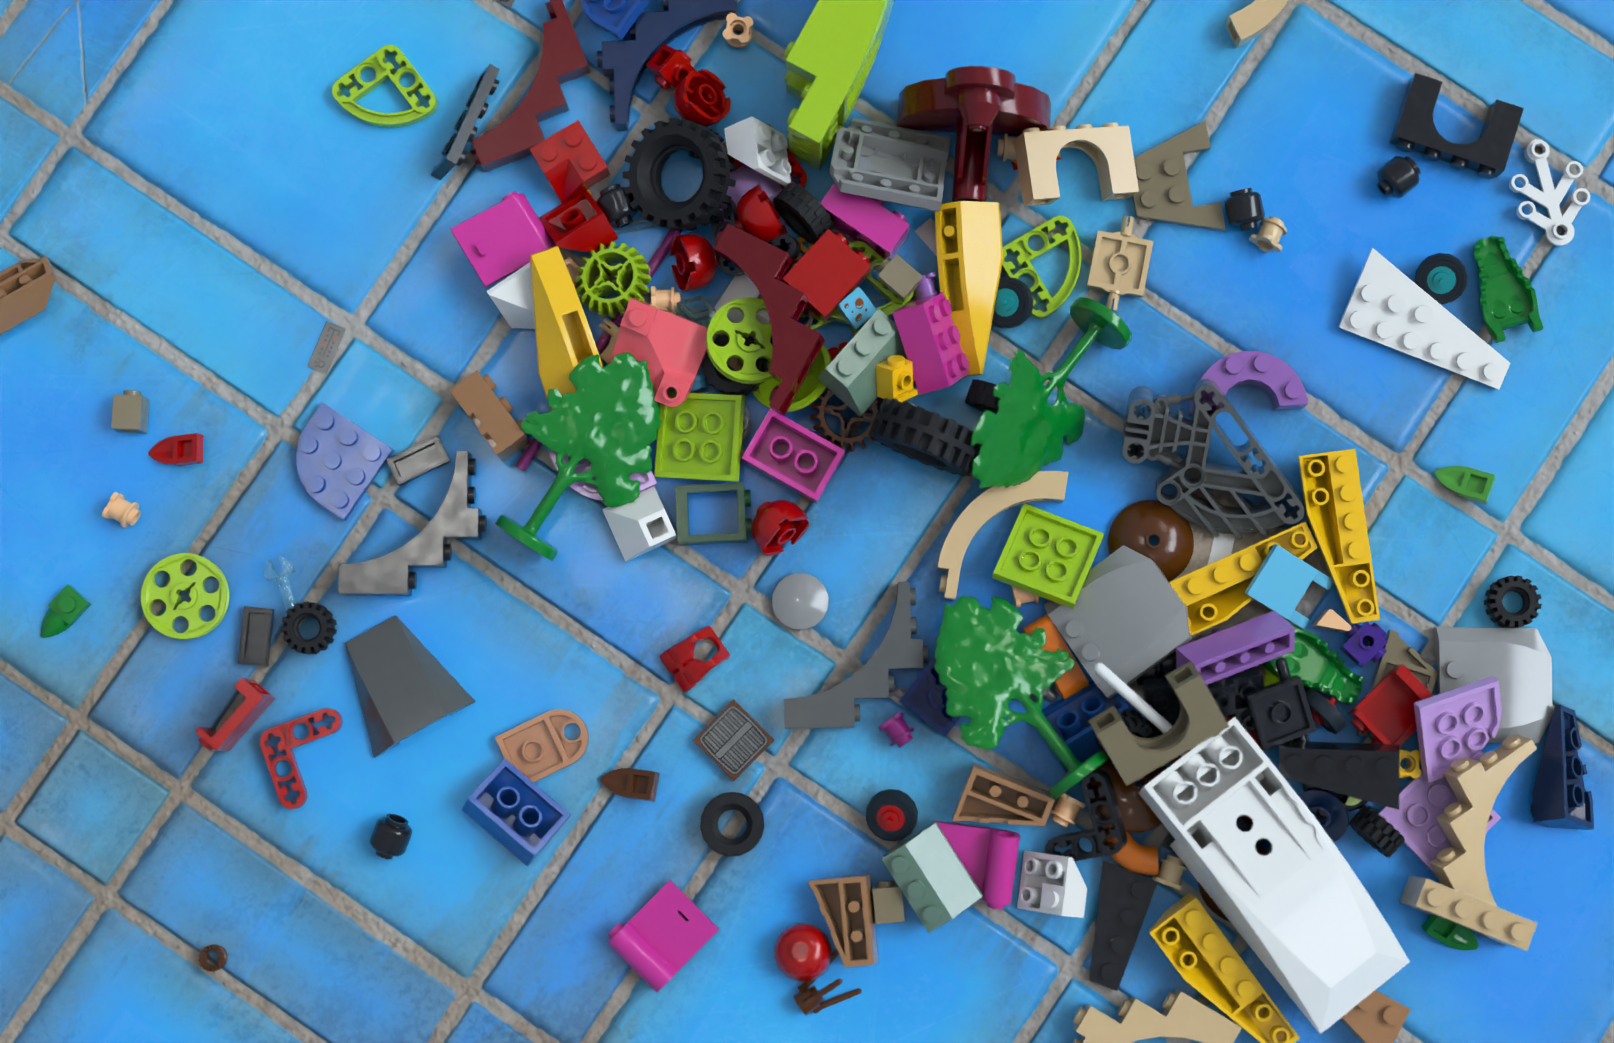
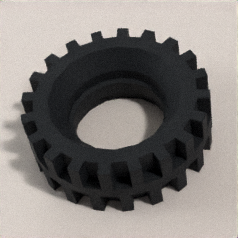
M669 118L667 123L663 121L655 122V129L653 130L645 128L641 131L644 139L641 142L634 140L631 144L636 149L633 156L626 155L624 160L630 163L629 171L623 172V178L628 179L630 186L624 188L626 195H631L634 198L630 203L631 207L642 212L640 217L644 220L651 221L654 225L682 231V229L693 231L697 230V225L707 226L711 224L709 218L712 215L720 216L723 213L719 208L721 203H729L732 198L726 194L728 187H735L736 180L730 179V171H735L736 165L728 160L730 155L727 154V147L722 145L724 139L720 135L714 134L712 129L685 119L683 121ZM679 150H690L700 158L703 166V179L699 190L692 198L683 202H675L670 200L663 191L661 173L665 162L673 153Z
M888 398L883 399L869 433L873 440L881 442V445L889 447L897 453L920 461L927 466H933L938 470H945L951 474H958L964 477L971 476L974 458L979 455L982 444L971 445L973 431H970L968 427L959 425L954 420L944 418L940 414L932 413L922 407H916L904 401L902 403L896 399L890 400Z

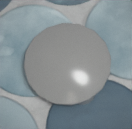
M795 573L786 576L777 584L772 595V607L776 617L783 625L792 629L805 630L823 620L828 610L829 597L825 586L818 578L807 573Z

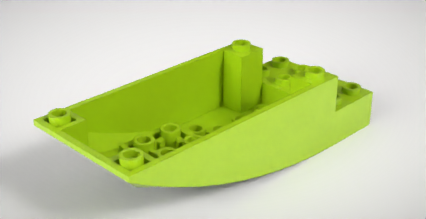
M818 0L796 42L791 41L785 50L783 57L786 58V69H788L784 79L787 82L786 91L802 99L799 109L794 107L787 120V124H789L787 131H789L787 135L789 151L797 160L820 171L835 143L837 131L844 127L865 85L880 48L894 0Z

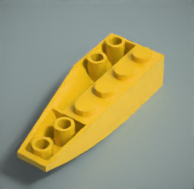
M976 201L941 204L939 212L935 211L940 292H943L944 297L951 305V318L954 326L958 328L960 333L959 343L962 352L966 354L969 361V373L964 377L983 375L1003 263L1000 203Z
M554 246L530 255L538 374L546 398L548 390L555 388L558 389L562 396L567 393H574L577 389L569 380L570 373L584 358L596 356V354L599 355L581 302L559 247ZM599 357V363H600L601 367L603 368L601 359H600V357Z
M1348 449L1298 456L1306 515L1350 624L1380 620L1356 450Z
M1306 521L1169 582L1187 606L1189 616L1187 618L1191 636L1228 620L1254 599L1244 592L1274 544L1281 546L1301 560L1317 549L1318 546Z
M1188 893L1162 914L1150 929L1149 934L1187 983L1260 1043H1295L1300 1039L1195 896Z

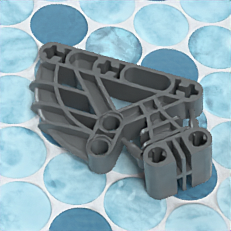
M1202 379L1198 381L1193 388V394L1180 396V394L1169 396L1159 394L1154 399L1153 392L1145 386H1138L1130 392L1122 434L1123 456L1128 462L1133 464L1141 463L1147 458L1151 461L1157 460L1167 466H1173V468L1161 475L1156 482V496L1162 504L1168 505L1187 521L1209 530L1216 538L1220 536L1219 533L1234 534L1239 540L1243 538L1242 534L1261 532L1263 536H1267L1268 530L1286 523H1298L1303 518L1304 506L1300 496L1213 380ZM1201 391L1211 392L1213 402L1215 403L1213 407H1211V402L1207 397H1202ZM1194 400L1195 402L1192 420L1182 417V408L1178 407L1177 414L1169 411L1170 405L1181 404V401ZM1228 412L1233 416L1248 437V441L1245 444L1235 445L1215 420L1219 413ZM1212 427L1242 467L1206 462ZM1187 445L1185 459L1180 463L1172 460L1171 456L1162 452L1163 447L1171 446V452L1176 453L1177 446ZM1251 451L1257 461H1262V466L1252 465L1251 456L1249 455ZM1189 468H1197L1200 470V474L1196 478H1188L1185 475V471ZM1166 484H1172L1177 489L1173 494H1164L1161 488ZM1200 488L1208 501L1193 492ZM1209 488L1230 491L1241 507L1222 506ZM1240 493L1264 496L1267 502L1256 506H1249ZM1285 496L1290 506H1295V511L1286 510L1282 500Z

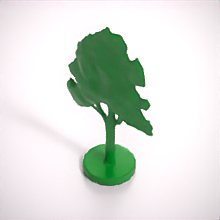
M1079 297L1073 302L1070 307V315L1084 334L1054 373L1048 372L1041 376L1040 371L1025 357V352L1021 350L1016 351L1014 358H1011L1008 369L1012 371L1009 386L1003 382L994 387L993 395L999 398L997 414L986 410L973 430L971 445L982 444L979 455L974 458L972 475L980 480V489L1003 485L1007 488L1011 485L1016 486L1027 482L1038 471H1041L1042 465L1046 466L1050 462L1061 460L1064 436H1067L1068 445L1080 439L1085 423V408L1082 405L1068 403L1064 393V385L1070 372L1094 340L1101 345L1118 350L1125 348L1131 341L1132 334L1128 326L1111 309L1090 298ZM1049 379L1047 385L1044 386V382ZM1057 386V399L1055 404L1051 405L1048 403V397Z
M628 352L615 355L612 362L604 368L599 363L600 356L598 354L584 358L569 375V380L577 390L574 393H567L563 396L557 388L548 390L547 403L553 410L543 414H538L536 410L533 413L527 414L526 420L521 422V428L526 434H531L538 442L546 446L548 450L557 453L556 465L558 467V474L525 526L520 525L505 515H500L495 524L551 561L556 557L558 550L537 536V532L563 492L570 485L578 481L592 484L597 487V491L606 506L619 507L634 502L640 495V482L638 480H630V475L634 473H648L652 470L650 456L652 448L650 443L656 440L657 430L661 424L659 405L657 401H654L656 393L653 391V383L649 378L647 361L639 362ZM567 454L569 459L564 463L563 458ZM582 459H587L591 463V469L577 474L573 472Z
M961 596L954 605H944L943 622L940 626L939 637L936 638L937 646L934 657L936 663L934 667L939 674L940 683L947 687L945 692L947 696L946 713L952 717H969L970 723H962L960 725L961 739L967 745L991 750L996 748L1003 736L1004 727L1015 722L1025 721L1035 727L1069 772L1067 776L1049 789V794L1056 800L1110 758L1104 750H1100L1084 763L1079 762L1042 712V691L1049 689L1066 671H1071L1075 665V660L1069 657V652L1062 651L1059 648L1056 652L1042 649L1041 647L1046 644V634L1042 628H1036L1032 635L1019 633L1017 628L1022 622L1023 616L1006 599L993 596L991 598L992 605L990 610L980 606L978 600L974 597ZM1032 693L1035 695V702H1033L1030 698V695ZM1012 699H1017L1021 702L1026 712H1013L1008 708L1009 702Z

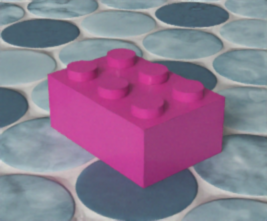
M834 183L820 202L831 216L834 228L855 242L861 241L866 243L884 260L887 257L892 259L908 237L910 225L906 223L908 221L907 218L895 210L891 213L883 207L884 203L881 200L840 192Z
M943 292L912 300L892 312L907 359L913 362V377L919 395L950 387L969 373V361L966 354L962 352L959 343L960 333L953 324L951 305L944 297Z
M770 408L742 456V462L817 504L845 456V450L787 417L774 412Z

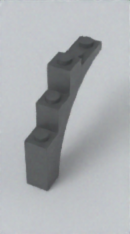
M910 582L897 583L896 606L889 630L880 647L869 661L849 679L829 690L807 697L785 699V729L854 728L855 722H860V704H854V699L889 698V692H894V675H889L888 670L923 669V663H928V645L923 646V639H911V634H916V617H911L910 606L916 605L915 588H910Z

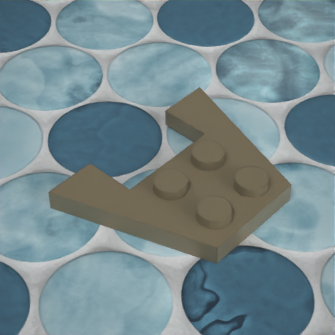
M1206 121L1134 158L1139 192L1132 196L1136 219L1221 232L1226 230L1221 202L1193 207L1183 154L1206 151L1211 148Z

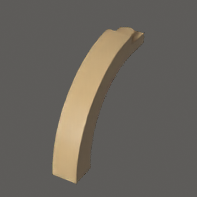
M1255 0L1245 8L1229 15L1225 26L1235 47L1238 48L1250 42L1265 31L1280 15L1289 0Z
M1038 471L1031 480L1020 485H1011L1007 488L1004 485L1000 487L992 486L966 507L951 527L938 558L936 570L947 571V576L941 575L939 592L944 593L943 600H956L962 561L968 545L978 530L992 517L1013 506L1042 501L1062 503L1065 499L1068 472Z

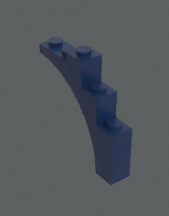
M663 0V9L669 12H643L631 26L630 37L636 40L602 41V51H597V66L603 69L605 77L614 76V78H609V93L615 97V105H610V122H615L617 131H629L630 108L636 87L647 68V62L662 44H670L675 38L695 27L717 20H725L730 13L737 15V0Z

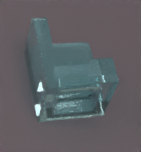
M701 295L677 302L676 315L706 327L709 326L712 317L716 313V309Z

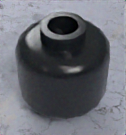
M1395 156L1378 170L1377 177L1379 182L1377 187L1386 197L1391 195L1395 198H1402L1418 185L1420 169L1411 158Z
M620 184L611 185L600 191L601 196L597 199V204L605 214L610 225H617V228H623L633 223L632 217L638 212V210L633 209L630 205L634 200L633 196L626 195L624 191L626 187H621Z
M1252 188L1231 192L1230 197L1225 201L1229 224L1234 227L1240 226L1241 231L1257 228V222L1265 217L1261 195L1258 192H1253Z
M387 814L386 817L377 820L370 838V844L376 850V854L379 857L392 859L393 856H401L405 853L412 835V829L408 825V820L396 814Z

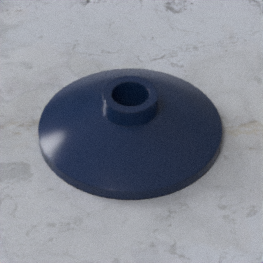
M1310 789L1299 795L1332 842L1339 840L1346 832L1349 823V816L1344 803L1336 795L1323 789ZM1318 809L1323 810L1327 816L1320 815Z

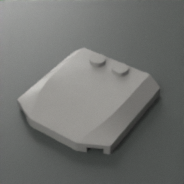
M854 118L851 120L848 128L842 127L837 131L829 173L840 192L939 212L943 197V184L951 137Z
M1124 545L1090 569L1074 609L1051 600L1043 604L1048 616L1092 680L1109 699L1118 692L1094 672L1093 667L1096 663H1103L1126 685H1130L1175 652L1177 647L1186 644L1192 639L1188 625L1187 606L1152 559Z
M1433 628L1434 656H1437L1438 672L1437 695L1494 676L1499 680L1502 714L1498 732L1495 738L1491 737L1488 743H1502L1512 735H1520L1532 739L1534 744H1539L1553 715L1552 657L1537 628Z

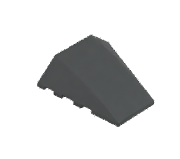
M396 615L345 643L374 758L400 744V741L443 717L451 716L476 702Z

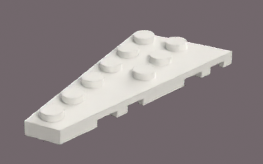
M1371 247L1338 327L1500 389L1511 363Z

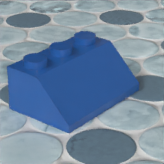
M1091 680L1089 681V686L1066 700H1063V698L1044 708L1042 712L1079 762L1083 763L1101 750L1096 742L1098 737L1088 720L1112 706L1117 711H1120L1121 714H1123V709H1128L1131 712V707L1119 693L1110 699L1107 698L1095 682ZM1043 738L1054 758L1065 773H1067L1068 769Z
M506 759L472 793L462 808L464 813L527 867L571 815Z

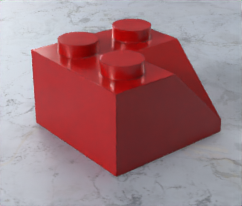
M579 120L530 149L533 158L561 203L610 176L606 163Z

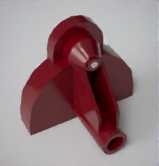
M987 66L957 67L949 70L945 78L923 80L906 86L899 93L897 126L921 131L956 133L952 202H986L991 135L1004 136V133H1007L1008 136L1018 137L1023 133V130L1034 127L1040 128V131H1049L1051 101L1044 92L1031 86L1016 83L1015 75L1007 70Z

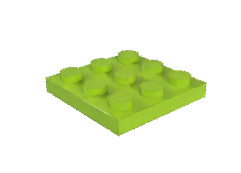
M667 392L671 398H675L677 392ZM689 393L685 402L679 406L669 407L660 403L659 419L661 424L657 434L654 477L739 482L745 396Z
M1024 503L994 569L992 578L1074 609L1103 540L1104 533Z

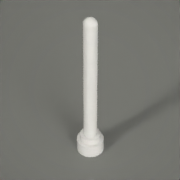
M1099 662L1094 665V672L1160 731L1166 733L1173 727L1103 663ZM1185 752V753L1181 754L1180 756L1183 757V756H1184L1185 754H1187L1188 752Z

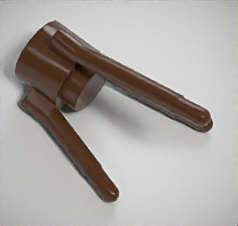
M837 948L831 954L832 958L830 964L839 955ZM837 979L821 990H818L815 985L810 988L815 981L812 980L798 986L797 988L800 992L793 997L801 1011L808 1015L812 1011L816 1014L824 1008L859 995L862 990L858 988L824 1001L823 996L841 985L842 980Z

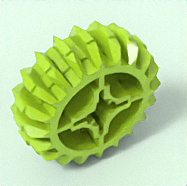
M611 241L609 249L600 243L599 252L591 250L590 254L592 257L590 259L582 257L585 266L577 267V271L581 276L575 278V282L580 285L576 288V292L579 296H582L581 302L584 305H588V309L591 312L595 313L598 311L601 317H605L608 313L611 318H616L619 311L624 316L630 298H636L644 302L645 299L641 294L650 293V289L645 285L652 282V278L647 274L650 272V267L648 264H644L646 259L642 254L638 255L636 248L631 247L629 249L628 245L623 242L618 247L615 242ZM616 261L625 262L624 264H622V263L620 262V263H619L618 265H616V266H609V265H607V264H609V263H611V262H616ZM599 270H600V276H599V278L594 282L595 277H596L597 273H598ZM609 272L613 277L617 279L616 283L619 285L618 288L615 286L614 283L610 282L611 278L608 275ZM633 274L631 285L626 289L627 282L632 278L631 275ZM610 294L619 295L618 297L612 299L601 298L603 296L607 297Z

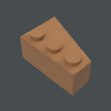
M477 370L449 391L476 425L482 436L485 437L496 455L505 462L531 441L526 436L528 434L521 428V422L523 421L521 419L515 421L511 416L510 412L514 409L504 396L499 399L493 390L497 386L489 375L485 374L482 377Z
M973 762L952 814V821L1045 826L1055 800L1047 790Z
M871 875L809 880L808 883L811 890L813 889L820 911L825 917L844 966H866L879 962Z
M1375 990L1342 1016L1340 1020L1362 1043H1394L1411 1009Z

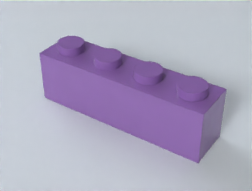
M1276 611L1266 613L1177 647L1176 669L1191 661L1205 684L1208 685L1295 651L1294 626Z

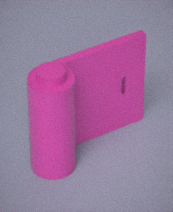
M516 191L503 197L501 203L450 229L485 288L530 262V255L555 246L524 193L517 194Z
M933 821V823L937 822L983 894L982 900L987 903V906L993 909H1004L1005 905H1009L1012 898L1020 835L1003 829Z
M669 880L625 926L619 923L608 934L611 938L608 944L657 993L719 928Z

